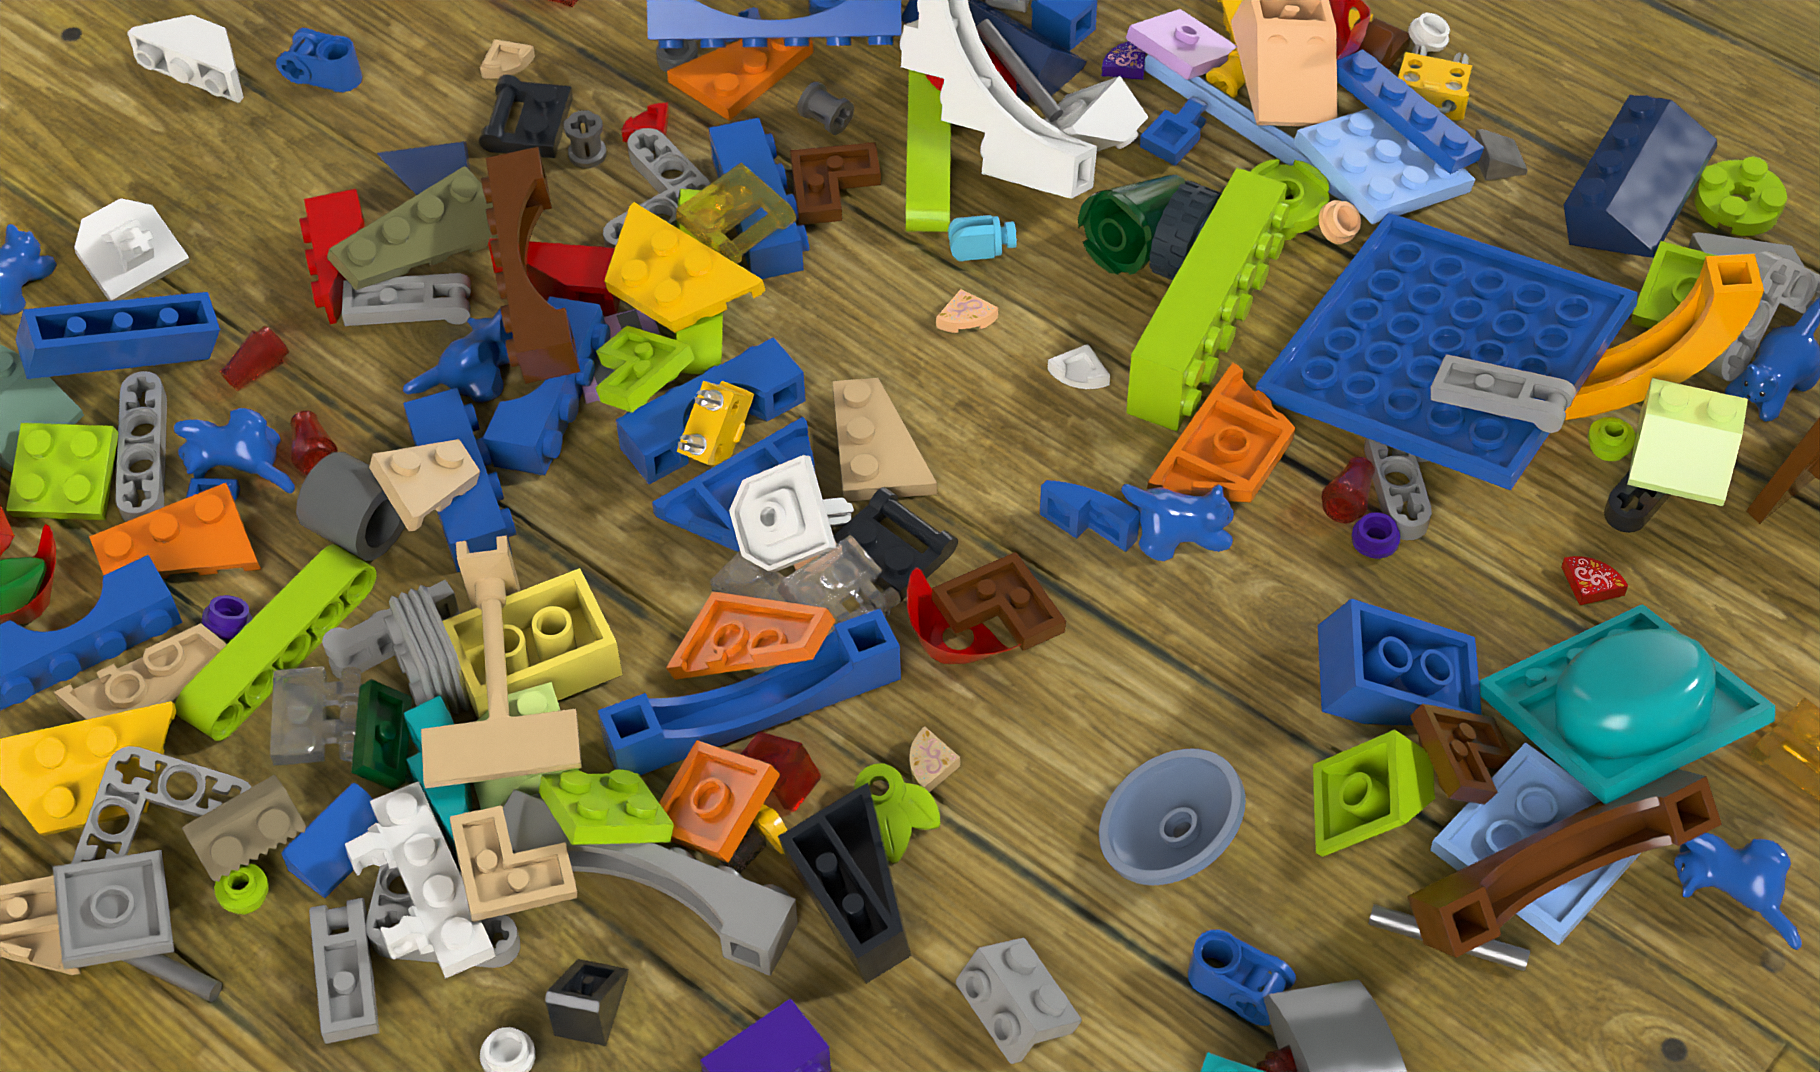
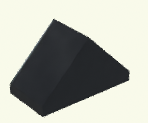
M577 959L546 993L545 1003L554 1036L606 1046L626 985L629 969Z

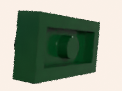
M373 679L359 687L351 767L352 774L391 790L405 783L409 730L404 713L411 710L412 696Z

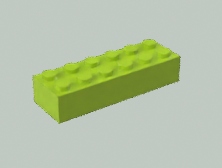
M1236 167L1131 354L1127 414L1176 432L1179 430L1186 415L1194 416L1202 395L1200 389L1203 383L1210 385L1215 377L1219 364V359L1217 358L1221 351L1225 353L1229 351L1235 337L1236 327L1234 326L1237 320L1244 321L1250 311L1253 290L1260 291L1264 286L1269 272L1268 262L1270 259L1277 260L1281 254L1285 235L1280 234V230L1284 227L1290 210V204L1284 203L1287 184Z

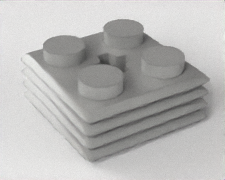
M420 585L417 591L411 588L408 594L401 592L399 598L391 596L389 605L392 615L384 617V622L394 644L392 648L402 673L406 672L410 681L408 684L416 706L441 695L450 715L452 712L459 715L461 708L468 711L471 704L459 659L427 587Z

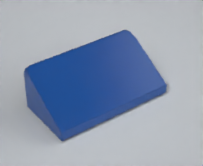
M352 783L305 828L304 833L301 832L284 848L282 856L288 871L323 898H326L354 870L348 857L345 843L367 833L370 826L378 823L370 803L374 799L358 784Z

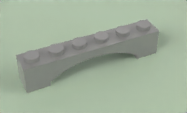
M514 789L503 807L513 854L566 842L572 871L614 875L648 885L666 893L694 911L719 935L724 958L769 976L772 975L798 924L795 898H792L785 890L772 884L761 886L743 879L732 868L726 866H717L715 868L697 861L689 852L676 847L667 849L654 843L572 845L540 794L537 793L531 796Z

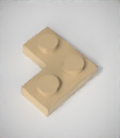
M502 805L450 816V825L472 922L577 898V889L566 842L513 854Z

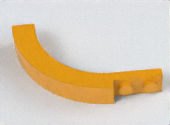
M1755 254L1706 256L1700 276L1694 287L1673 312L1646 332L1605 351L1575 395L1571 406L1565 410V420L1594 416L1645 400L1652 378L1679 384L1720 356L1748 325L1762 298L1764 287Z

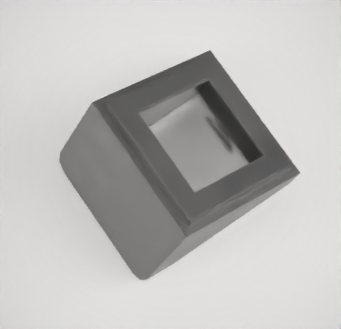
M1483 129L1476 130L1474 139L1484 146L1482 155L1477 163L1485 181L1527 174L1528 169L1514 139Z

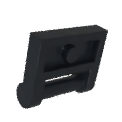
M509 74L500 76L495 87L497 98L488 126L482 129L479 137L480 146L488 152L502 154L538 147L541 157L555 158L564 131V121L568 117L573 100L571 86L521 82L517 77ZM513 102L524 103L515 133H505L504 130Z
M886 487L880 488L873 495L869 504L833 535L839 547V557L899 602H902L907 597L909 577L915 568L920 569L927 579L950 558L958 545V539L946 530L939 532L900 504L898 496ZM888 517L929 548L921 554L881 525L880 522Z

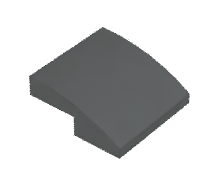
M1359 979L1273 993L1263 997L1278 1049L1291 1048L1298 1072H1407L1399 1048L1383 1014Z

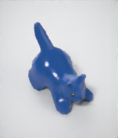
M8 224L5 244L0 247V315L20 313L26 305V301L22 296V286L29 281L44 279L52 274L57 266L52 256H39L41 251L40 243L32 232L19 231L13 224Z
M1820 297L1807 309L1794 326L1783 325L1773 328L1760 342L1754 361L1725 389V394L1746 398L1755 403L1759 409V417L1763 421H1772L1779 416L1786 398L1793 387L1805 392L1812 389L1820 378V346L1813 337L1815 330L1820 324Z
M501 309L497 311L493 318H468L467 322L471 326L472 332L464 338L451 342L440 356L438 365L405 384L402 389L405 394L422 393L439 384H444L450 389L458 388L461 396L471 397L476 403H484L497 398L502 393L504 386L498 367L510 363L505 340L513 339V333H506Z
M247 408L235 409L230 411V420L225 426H217L212 422L197 419L183 420L174 425V432L186 439V442L178 449L179 457L187 468V474L193 473L194 478H204L206 472L213 467L226 466L246 473L258 474L287 493L295 491V485L290 477L273 467L277 457L276 447L280 444L281 439L274 429L267 426V421L260 413Z
M1129 484L1122 486L1121 492L1129 502L1133 503L1131 507L1140 512L1139 521L1142 527V536L1139 540V546L1148 557L1157 561H1167L1173 558L1174 551L1181 542H1194L1207 550L1218 552L1227 550L1232 545V536L1223 528L1228 526L1233 520L1234 511L1228 500L1224 497L1221 485L1214 486L1204 496L1181 494L1163 487L1142 490Z
M1704 833L1680 845L1679 854L1674 860V865L1677 868L1679 880L1683 884V897L1689 898L1700 888L1716 887L1747 908L1760 912L1783 936L1791 948L1795 950L1801 948L1802 940L1797 928L1780 911V905L1785 892L1786 875L1791 866V861L1787 852L1779 844L1771 840L1754 839L1743 848L1736 850L1720 837Z

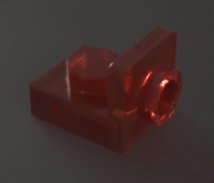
M759 731L740 754L771 764L780 776L771 791L775 793L783 808L791 812H795L821 779V774L802 743Z

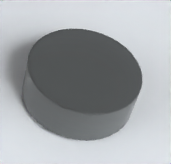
M684 40V48L659 49L657 45L658 66L667 72L669 69L698 58L696 42L694 40Z

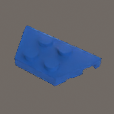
M803 417L799 418L652 502L653 513L661 520L741 553L729 513L741 482L746 478L802 455L811 457L815 471L807 421Z

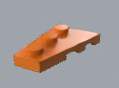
M741 39L726 45L725 48H719L667 70L668 83L730 121L813 54V40L809 39V46L785 47L784 39H767L768 47H742Z
M227 483L89 536L103 576L146 555H149L162 579H168L170 574L198 572L199 575L218 574V570L243 568L244 571L262 570Z
M712 591L666 669L675 680L813 660L833 626L835 619L829 610L824 607Z

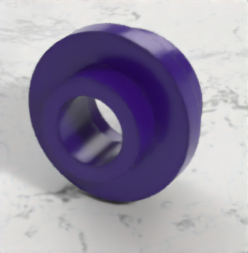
M1375 512L1365 515L1354 525L1351 540L1355 549L1362 555L1380 559L1392 555L1398 549L1400 532L1395 521L1390 516Z
M222 595L210 601L209 605L203 610L201 621L217 637L233 639L252 620V616L249 612V606L245 601L235 596Z

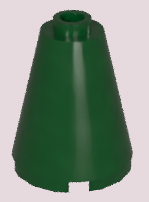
M1167 175L1098 191L1089 196L1080 207L1078 228L1084 225L1087 239L1083 241V245L1095 263L1107 272L1115 275L1121 272L1131 275L1143 269L1150 261L1149 256L1153 237L1155 236L1163 211L1172 195L1186 180L1178 175Z

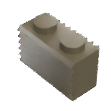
M273 775L188 823L182 829L211 879L220 882L221 875L229 876L231 869L238 871L240 864L248 865L250 859L257 860L259 853L267 855L268 849H276L278 842L285 844L287 837L295 838L297 832L304 833L306 825L284 786Z

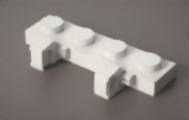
M419 781L371 800L370 803L378 823L370 826L367 833L345 843V847L357 876L360 875L363 868L372 864L382 866L387 863L390 869L398 867L414 906L408 908L410 916H403L399 924L391 928H380L383 940L392 959L394 960L419 949L421 955L434 952L443 974L447 978L496 957L481 920L474 922L471 920L463 879Z

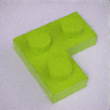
M627 325L596 351L601 365L615 371L598 384L595 389L602 403L633 413L637 408L645 405L651 396L665 384L674 380L685 367L695 360L690 344Z

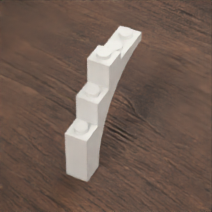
M918 0L919 20L905 24L900 38V49L902 51L901 67L944 78V85L940 93L942 104L941 120L985 132L980 150L983 158L982 174L1070 199L1093 188L1097 146L1065 134L1041 119L1016 96L996 70L985 50L971 15L968 0Z

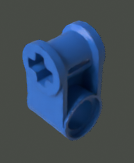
M309 28L298 29L292 37L293 44L289 50L281 53L276 60V67L285 78L297 84L318 86L335 92H347L356 88L363 79L353 42L349 38L320 33Z
M1209 930L1202 933L1196 939L1187 970L1188 980L1196 991L1234 1010L1245 1020L1261 1026L1271 1024L1263 997L1268 994L1288 990L1296 981L1294 971L1284 961L1259 951L1223 930ZM1215 958L1220 960L1225 967H1210L1204 962V959Z

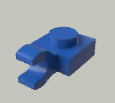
M1191 97L1176 115L1164 110L1140 135V147L1176 166L1200 140V130L1206 123V118L1200 116V114L1207 108V104L1195 97Z

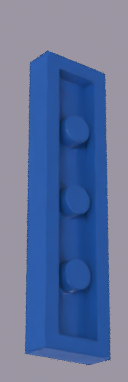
M1362 49L1337 60V82L1449 174L1479 161L1484 146L1472 138L1466 130L1460 128L1441 113L1435 105L1426 101L1410 88L1405 81L1380 64L1374 56Z

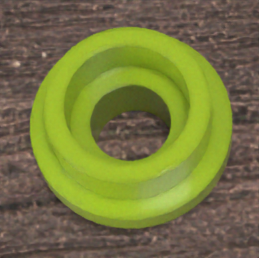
M1603 417L1593 422L1590 426L1588 442L1592 452L1598 458L1605 461H1618L1628 455L1634 448L1636 433L1626 421L1615 417Z
M248 863V865L240 864L238 871L231 869L229 876L221 875L220 882L216 881L214 891L219 904L224 909L236 914H248L254 912L263 904L268 893L269 884L261 868L251 863ZM248 882L245 888L233 890L238 884Z

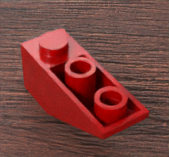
M357 189L305 198L304 203L307 217L299 218L304 243H312L313 247L312 249L305 250L310 276L318 275L319 281L311 282L316 308L325 307L329 324L337 323L342 312L343 284L346 280L327 259L329 249L366 227Z
M489 238L488 245L494 273L503 272L502 266L496 267L490 241L496 240V238ZM529 242L527 277L545 301H548L549 297L600 304L604 317L617 314L620 298L608 292L604 281L615 248Z

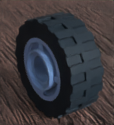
M1189 180L1178 187V190L1172 195L1168 205L1165 207L1153 237L1149 256V266L1153 273L1170 280L1175 278L1220 198L1221 192Z

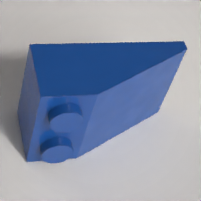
M1354 599L1348 600L1318 625L1322 712L1362 724L1412 726L1414 724L1410 715L1422 703L1482 715L1475 637Z

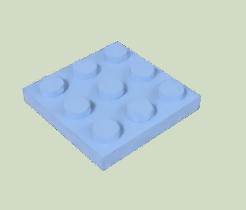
M1370 108L1299 129L1293 142L1371 224L1381 222L1388 213L1399 216L1469 193L1475 182V178L1465 168L1449 174Z
M1525 742L1491 778L1498 793L1485 805L1469 802L1433 840L1430 851L1459 871L1600 802V800L1567 771ZM1641 853L1618 860L1575 878L1538 898L1516 915L1559 946Z

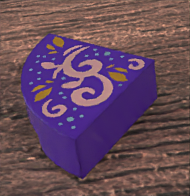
M1125 42L1116 46L1104 58L1101 76H1120L1121 78L1143 80L1146 52L1131 42Z

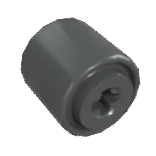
M333 452L322 458L314 466L302 484L296 507L299 523L308 530L365 561L375 560L386 553L397 541L405 524L371 472L370 465L346 452Z

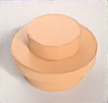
M1333 200L1321 208L1319 225L1323 235L1330 242L1344 244L1351 241L1359 231L1361 218L1357 208L1350 202Z

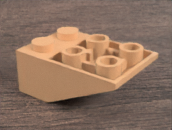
M1242 0L1231 20V25L1256 125L1309 127L1337 118L1336 25L1329 0Z

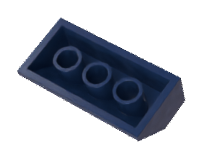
M909 0L901 16V21L905 24L919 20L918 0ZM968 0L975 26L977 27L980 22L989 19L1051 96L1084 68L1087 61L982 0ZM979 35V38H980L981 42H982L983 44H985L986 46H988V45L985 43V41L981 38V36ZM1016 81V96L1023 101L1029 102L1030 97Z
M1629 95L1564 203L1569 245L1654 258L1660 241L1665 240L1717 148V139L1671 99L1654 98L1647 95Z

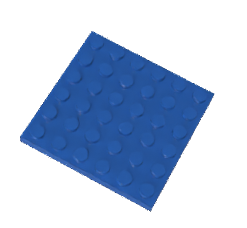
M1388 213L1256 384V391L1263 392L1271 400L1272 404L1512 490L1550 433L1542 431L1533 422L1431 400V385L1445 355L1564 379L1573 384L1577 394L1637 306L1638 292Z

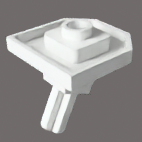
M120 198L81 220L74 247L75 253L109 301L122 300L189 263L188 255L152 205Z
M802 455L742 480L729 513L742 557L767 571L777 572L835 549L836 544L831 527L845 526L851 520V513L854 510L852 504L847 503L843 497L822 499L811 457Z

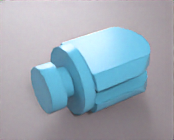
M984 215L955 218L948 227L947 232L951 253L957 261L994 258V256H1001L1002 244H1006V248H1016L1014 221L1005 222L1004 227H1000L998 216Z

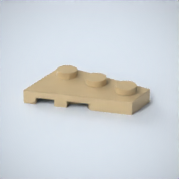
M879 378L833 381L842 491L846 502L871 500L873 495L882 487L888 488L898 498L937 495V482Z
M200 623L145 649L143 657L118 669L112 664L96 672L99 678L75 689L69 684L54 691L58 702L80 721L170 701L175 704L182 689L227 644Z

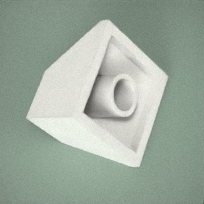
M1118 76L1066 95L1058 104L1063 110L1062 116L1054 122H1049L1046 117L1043 120L1069 136L1097 146V151L1112 146L1121 149L1132 143L1139 135L1137 129L1148 116L1125 82Z

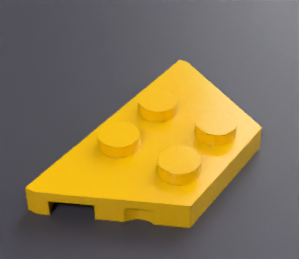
M635 202L629 206L604 280L608 292L674 333L694 325L703 317H712L728 310L726 303L747 293H751L752 297L756 298L766 291L761 278Z
M170 701L1 738L0 785L40 835L45 836L85 827L108 761L116 751L124 747L133 746L164 755V742L170 722L174 720L176 714L175 704ZM134 757L131 758L128 764L119 763L116 769L123 774V783L131 784L135 777L144 778L153 783L155 774L143 771L139 765L140 759ZM157 763V764L155 765V767H156V772H157V771L159 770V768H160V765H161V764H159V763ZM152 784L147 792H153ZM146 802L143 813H147L150 802ZM109 806L100 813L98 824L129 817V814L120 806Z

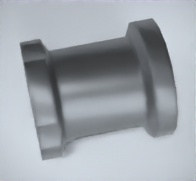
M816 81L803 91L797 109L802 117L807 119L814 118L824 124L827 131L837 135L845 130L852 119L854 104L845 98L838 99L827 92L824 84Z
M591 111L574 112L564 121V132L571 142L568 147V157L572 164L580 168L598 166L605 160L607 153L606 146L600 139V134L603 131L602 120L599 115L593 114ZM581 123L585 124L586 133H582ZM586 145H589V150H590V155H589V156H586V152H585V146H586Z

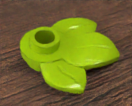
M872 764L858 774L854 790L867 782L869 787H871L872 783L877 780H883L889 784V789L884 795L876 796L872 794L877 810L888 860L891 863H898L908 847L912 828L932 830L940 827L939 810L932 795L924 787L905 783L900 772L888 764Z

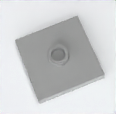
M161 850L53 866L64 970L174 952Z

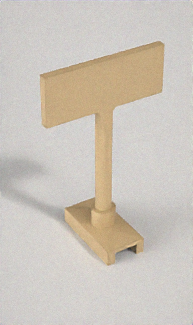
M507 536L496 537L497 550L469 553L466 541L456 542L457 561L471 608L475 609L478 607L482 610L489 717L484 721L421 729L425 788L582 768L576 709L515 717L509 715L502 608L506 605V596L519 592L520 585Z

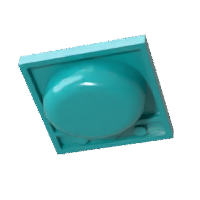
M1643 604L1479 681L1480 696L1605 805L1775 721V705L1711 657L1698 641L1681 634Z

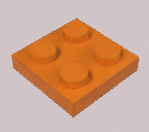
M696 740L659 801V804L674 823L670 842L729 863L780 774L771 764Z

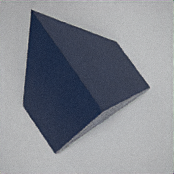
M466 141L377 153L416 195L463 166L470 170Z

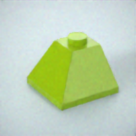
M1392 730L1313 764L1316 853L1324 857L1402 826L1435 799L1433 765L1427 752L1398 731Z

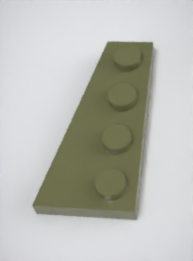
M463 166L331 247L327 259L356 290L407 274L410 268L429 263L432 266L446 261L450 255L465 250L472 253L487 247L489 238L498 239L497 234L491 235L486 216V209L492 208L493 203H486L482 183L466 166Z

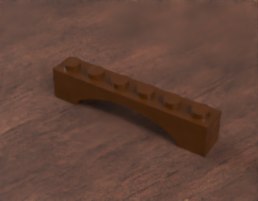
M534 147L486 158L488 176L482 177L481 183L486 203H493L492 208L486 209V216L491 235H498V239L491 240L490 243L496 267L502 266L503 272L495 273L501 300H508V305L500 306L506 333H513V339L505 340L511 367L520 366L525 384L580 372L575 338L566 308L555 309L536 291L527 277V253L532 232L542 212L552 209L547 176L539 149Z
M1677 769L1606 805L1601 801L1407 897L1423 943L1457 958L1501 936L1500 928L1510 918L1538 898L1561 885L1600 867L1642 852L1672 844L1680 846L1722 825L1707 776Z

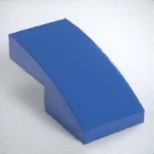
M1046 480L1041 485L1040 515L1077 539L1089 527L1125 552L1138 540L1140 512L1128 504L1097 490L1076 484Z

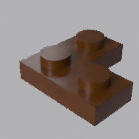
M876 142L790 150L799 225L842 221L839 189L881 185Z
M1017 552L932 588L931 600L955 634L996 616L1003 622L1022 651L1065 633L1067 621Z
M1422 703L1410 715V718L1419 735V743L1427 752L1438 775V783L1441 789L1446 793L1448 799L1485 805L1498 793L1486 767L1500 770L1513 756L1494 717Z

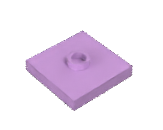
M1181 9L1130 25L1126 35V39L1186 80L1206 74L1213 67L1222 66L1227 61L1228 54L1237 48V45Z

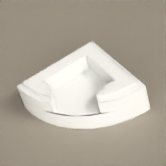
M1089 344L1048 359V371L1057 380L1066 385L1081 389H1096L1110 384V374Z

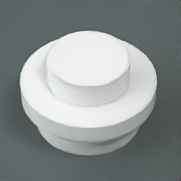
M1433 13L1422 14L1420 18L1414 19L1408 28L1409 36L1414 45L1420 44L1419 49H1422L1424 45L1427 48V52L1441 51L1449 41V25L1443 18Z
M511 1027L495 1030L487 1037L481 1047L480 1060L485 1072H529L535 1061V1048L531 1038L523 1031Z

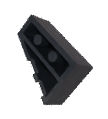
M867 782L778 836L788 864L866 984L911 957L877 810Z

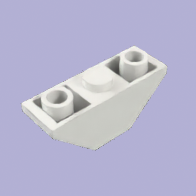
M187 15L132 27L127 32L134 51V57L137 63L144 68L154 69L174 77L179 82L192 84L207 90L215 96H222L237 103L244 98L225 27L194 15Z

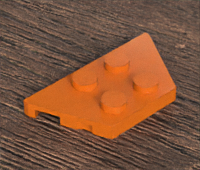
M1232 363L1151 476L1147 489L1163 487L1181 494L1204 496L1214 486L1221 485L1223 495L1228 501L1251 503L1294 440L1295 427L1283 413L1276 411L1272 407L1271 400L1259 390L1254 392L1242 378L1243 370L1240 366Z

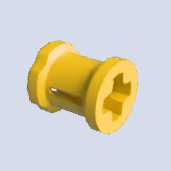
M1237 48L1228 54L1227 61L1222 66L1213 67L1206 73L1207 82L1233 99L1237 97L1238 89L1246 83Z

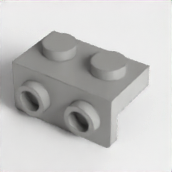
M1025 938L979 947L956 979L958 988L1011 1064L1021 1062L1035 1043L1073 1034L1082 1022L1081 1017L1071 1005L1065 993L1059 988Z

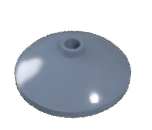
M1202 749L1175 750L1145 762L1118 785L1103 810L1099 826V841L1106 860L1119 875L1127 880L1143 885H1163L1177 882L1205 869L1229 846L1241 825L1246 801L1244 786L1239 775L1223 757Z

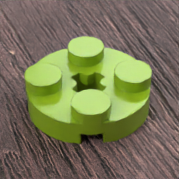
M1747 157L1743 161L1727 160L1706 166L1701 174L1694 202L1698 213L1708 224L1717 228L1718 223H1721L1725 226L1733 227L1731 234L1752 236L1767 232L1777 223L1778 217L1783 213L1787 202V193L1781 180L1768 170V164L1758 157ZM1733 194L1743 195V196H1745V197L1748 198V201H1744V200H1743L1741 197H1739V196H1732V195H1733Z
M1280 159L1268 160L1255 166L1250 172L1287 184L1285 196L1294 195V199H1285L1284 203L1290 204V210L1286 223L1282 230H1280V234L1285 235V240H1290L1297 233L1309 231L1319 225L1320 210L1330 201L1328 180L1317 168L1306 162L1294 160L1292 166L1287 164L1279 165Z

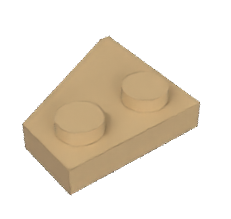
M460 439L372 454L369 466L408 531L417 530L421 527L423 518L434 509L441 512L451 504L455 496L463 495L477 484L480 474L479 468Z
M54 875L1 885L0 957L70 975L81 974L80 967L65 970L63 967Z

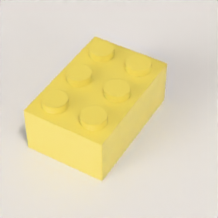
M580 568L506 596V605L502 608L508 694L552 682L558 701L622 675L617 642ZM477 607L442 622L457 653L468 697L479 719L488 710L482 610Z

